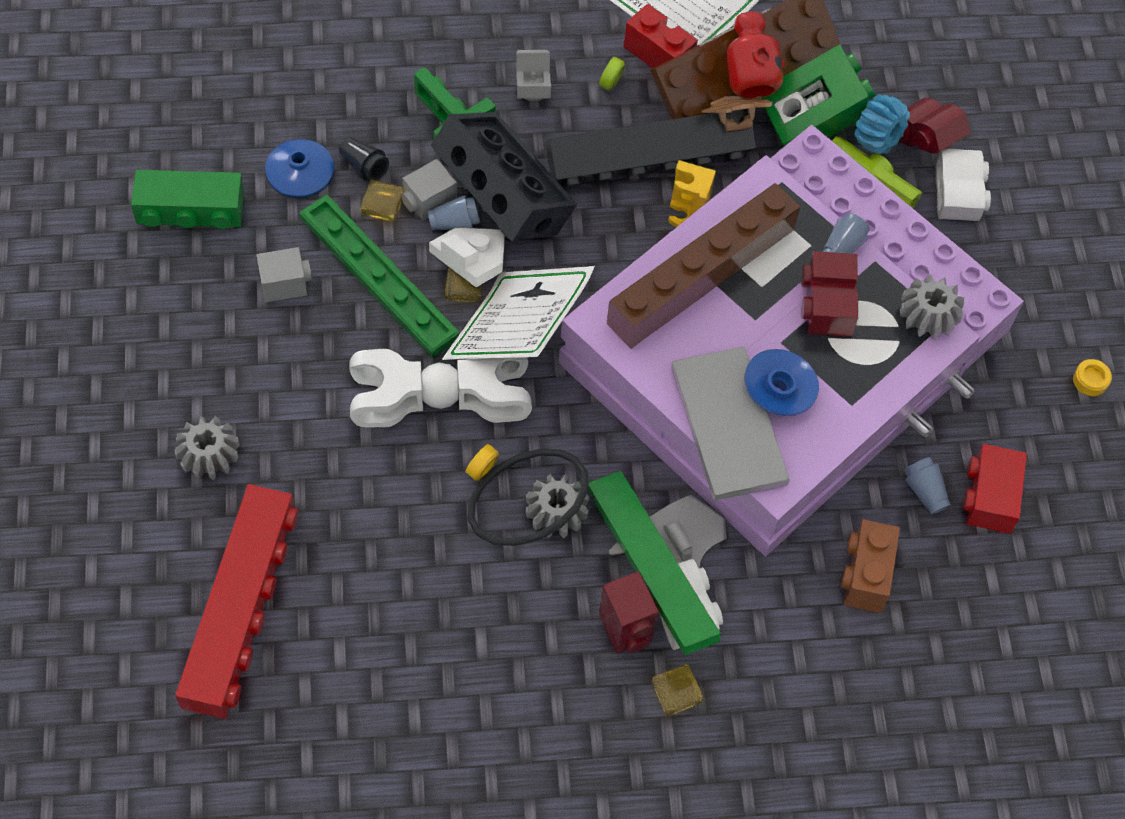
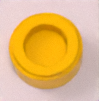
M1095 359L1081 362L1073 375L1075 387L1087 396L1103 394L1112 380V374L1108 366Z
M490 444L485 445L469 463L465 473L475 481L481 480L497 462L499 452Z

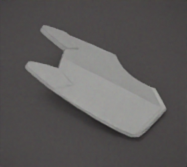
M692 495L677 500L650 516L677 563L694 559L699 569L704 554L712 546L727 539L725 518ZM618 542L609 550L611 556L624 554Z

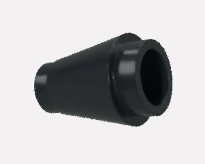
M352 137L343 140L339 147V153L364 180L377 181L386 174L389 160L383 150Z

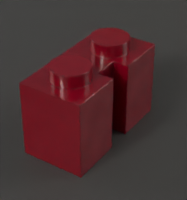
M813 251L809 265H803L801 286L807 287V297H803L801 318L807 319V334L852 337L858 321V292H856V283L858 281L857 254Z
M639 571L604 584L602 588L599 616L617 654L626 650L629 653L640 651L650 644L649 641L653 638L655 630L653 624H656L658 610Z

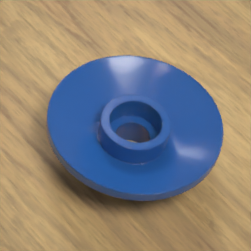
M296 139L282 143L270 153L266 161L265 172L269 184L280 194L292 198H306L318 194L329 185L334 174V163L331 154L319 143L306 139Z
M782 349L765 350L756 354L746 367L744 381L750 397L756 404L770 413L780 416L799 415L810 409L817 399L819 382L815 371L806 360L793 352Z

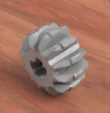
M930 274L925 277L924 282L916 278L911 283L910 288L903 292L901 297L900 316L907 318L906 329L917 327L919 337L925 334V332H929L934 340L939 337L940 333L948 336L953 332L954 327L960 324L964 315L962 310L964 297L957 295L958 285L948 287L945 277L936 282Z
M201 415L196 426L186 422V433H177L176 441L179 446L175 447V455L181 461L182 469L186 473L193 470L194 477L198 480L204 473H208L209 477L214 480L218 470L228 474L230 470L228 463L237 462L238 454L236 450L239 447L238 437L233 435V428L229 423L221 425L220 419L216 416L210 423H206Z
M551 473L547 476L546 484L536 480L533 484L534 491L528 492L526 495V503L529 505L526 507V517L534 519L533 528L535 531L557 522L573 506L581 490L579 481L569 485L566 474L561 477V481H555ZM586 495L579 511L562 528L557 530L563 538L567 536L568 528L578 532L581 528L580 520L587 519L588 509L585 506L588 504V495Z

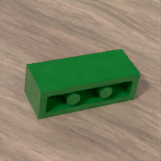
M135 170L131 207L136 224H144L150 227L159 225H179L185 228L214 226L220 229L241 227L245 194L241 173Z

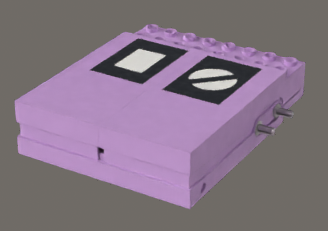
M811 125L771 158L765 155L562 320L561 338L565 341V345L559 351V364L766 557L909 425L922 436H928L932 432L933 427L921 418L920 415L951 387L966 399L974 393V388L961 378L963 372L1010 330L1024 301L817 128ZM776 183L800 206L793 232L632 349L606 324L609 301L772 184ZM847 213L856 214L869 225L870 231L867 234L868 240L853 253L857 254L858 281L856 283V292H858V321L852 337L807 334V319L801 318L803 297H807V287L801 286L803 265H809L813 251L823 252L838 218L844 217ZM929 274L936 282L945 277L948 287L958 285L957 295L964 297L962 309L964 315L960 324H957L953 332L948 336L940 333L939 337L935 340L929 332H925V334L919 337L917 327L906 329L907 318L900 316L903 292L910 288L911 283L916 278L924 282L925 277ZM744 346L749 360L756 354L769 349H782L799 355L810 364L817 375L819 393L816 401L810 409L795 416H780L767 411L790 478L788 485L713 501L671 369L672 361Z

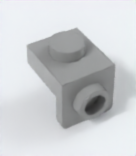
M518 50L516 52L517 98H524L528 101L551 98L550 52L548 50Z

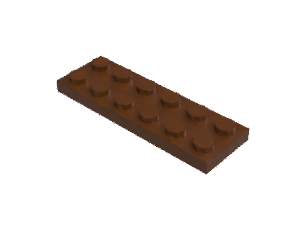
M784 0L761 12L766 20L763 34L773 36L780 43L781 60L785 62L783 77L839 44L841 45L824 0ZM734 27L650 70L671 120L711 114L702 113V110L711 108V102L725 96H738L732 91L729 84L726 59L728 46L735 39L739 38Z

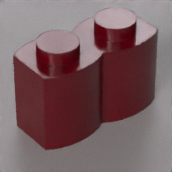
M922 98L907 107V110L910 112V117L907 120L908 127L904 130L903 137L898 141L907 146H918L929 153H939L970 134L966 112L953 104L942 105L935 99Z

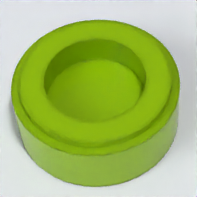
M614 56L606 66L598 86L607 91H612L624 72L625 62Z

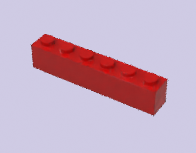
M251 484L247 485L175 694L180 709L226 719L230 707L235 708L241 694V685L238 684L241 672H247L253 657V648H250L253 636H259L265 620V613L262 612L265 600H271L275 591L276 578L273 575L276 566H282L285 561L288 544L284 542L288 531L293 532L298 521L299 510L294 507L292 494Z

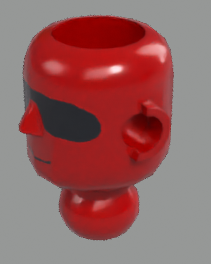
M756 11L744 12L736 17L734 30L739 35V38L735 39L728 46L726 55L730 87L736 95L742 98L772 95L780 89L783 82L785 62L781 60L780 43L773 36L763 34L766 20L761 13Z

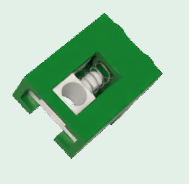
M839 44L784 76L778 91L772 95L762 97V99L772 102V106L764 108L784 146L811 125L827 138L852 124L857 129L856 122L860 119L861 112L865 110L867 102L871 101L870 99L874 98L876 94L867 78L862 81L858 78L856 73L862 69L853 52L846 55ZM801 110L796 116L790 117L794 111Z

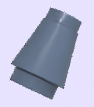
M463 195L432 210H428L432 231L473 228V225L481 223L474 196L466 198V195Z
M847 213L844 217L838 218L823 252L853 254L868 240L869 225L861 217L853 213Z
M931 457L922 459L904 470L907 475L906 483L929 510L931 515L951 506L939 465L934 464Z

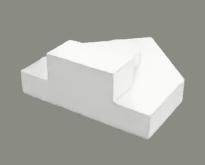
M454 228L429 242V252L472 285L478 287L502 272L505 235L501 230Z

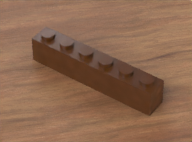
M776 183L772 184L609 301L606 324L632 349L793 232L800 206Z

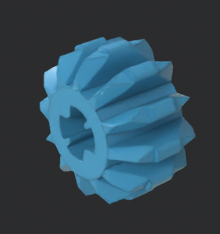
M886 94L875 96L873 101L867 102L865 110L861 112V117L856 122L857 129L854 136L857 138V143L863 145V148L866 150L874 151L877 154H887L890 152L892 147L897 146L898 140L903 137V132L908 127L907 120L910 117V112L907 110V106L893 96L890 97Z

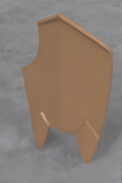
M725 96L711 102V108L702 110V113H718L726 132L751 129L752 120L755 118V107H770L772 102L762 99L761 96L756 98ZM748 109V115H744L738 123H735L731 117L726 118V113L733 110Z

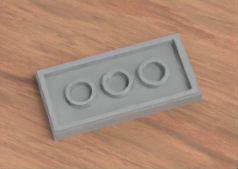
M745 346L672 361L671 369L713 501L788 485L790 480L768 413L754 402L746 389L744 374L750 360Z

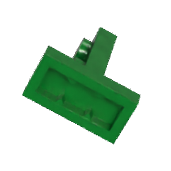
M425 67L414 73L415 95L442 124L445 123L449 114L496 112V106L488 97L467 110L459 98H454L446 90L443 81L438 76H433ZM442 126L433 131L434 139Z

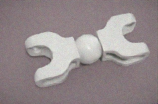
M373 349L358 351L351 357L349 363V370L353 379L358 384L372 385L378 388L374 391L357 394L353 398L350 405L351 420L360 427H391L400 422L410 412L423 411L422 401L430 407L442 409L452 406L458 400L459 410H473L490 422L499 423L523 420L528 417L532 410V401L528 391L522 387L504 385L502 382L521 377L527 369L528 357L457 360L458 370L450 364L439 362L427 366L421 372V361L409 362L392 350Z

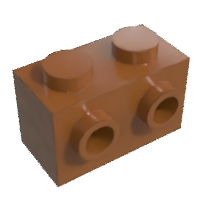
M862 519L858 531L850 532L846 553L852 554L850 566L845 565L841 580V588H846L845 606L877 613L882 612L890 597L900 527Z

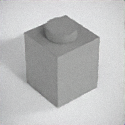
M435 159L403 177V193L401 197L406 208L410 212L415 211L424 221L429 218L428 210H432L457 198V182L441 162Z
M299 247L256 254L265 302L307 296L305 282L312 281L309 260L301 261Z

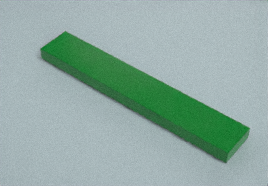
M328 194L299 212L300 219L431 358H434L455 342L460 332Z
M622 471L588 482V493L634 571L640 572L657 610L683 654L687 655L721 642L720 631Z

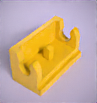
M678 161L670 207L677 211L685 212L687 217L680 219L676 216H669L668 221L672 226L678 227L710 201L716 171Z

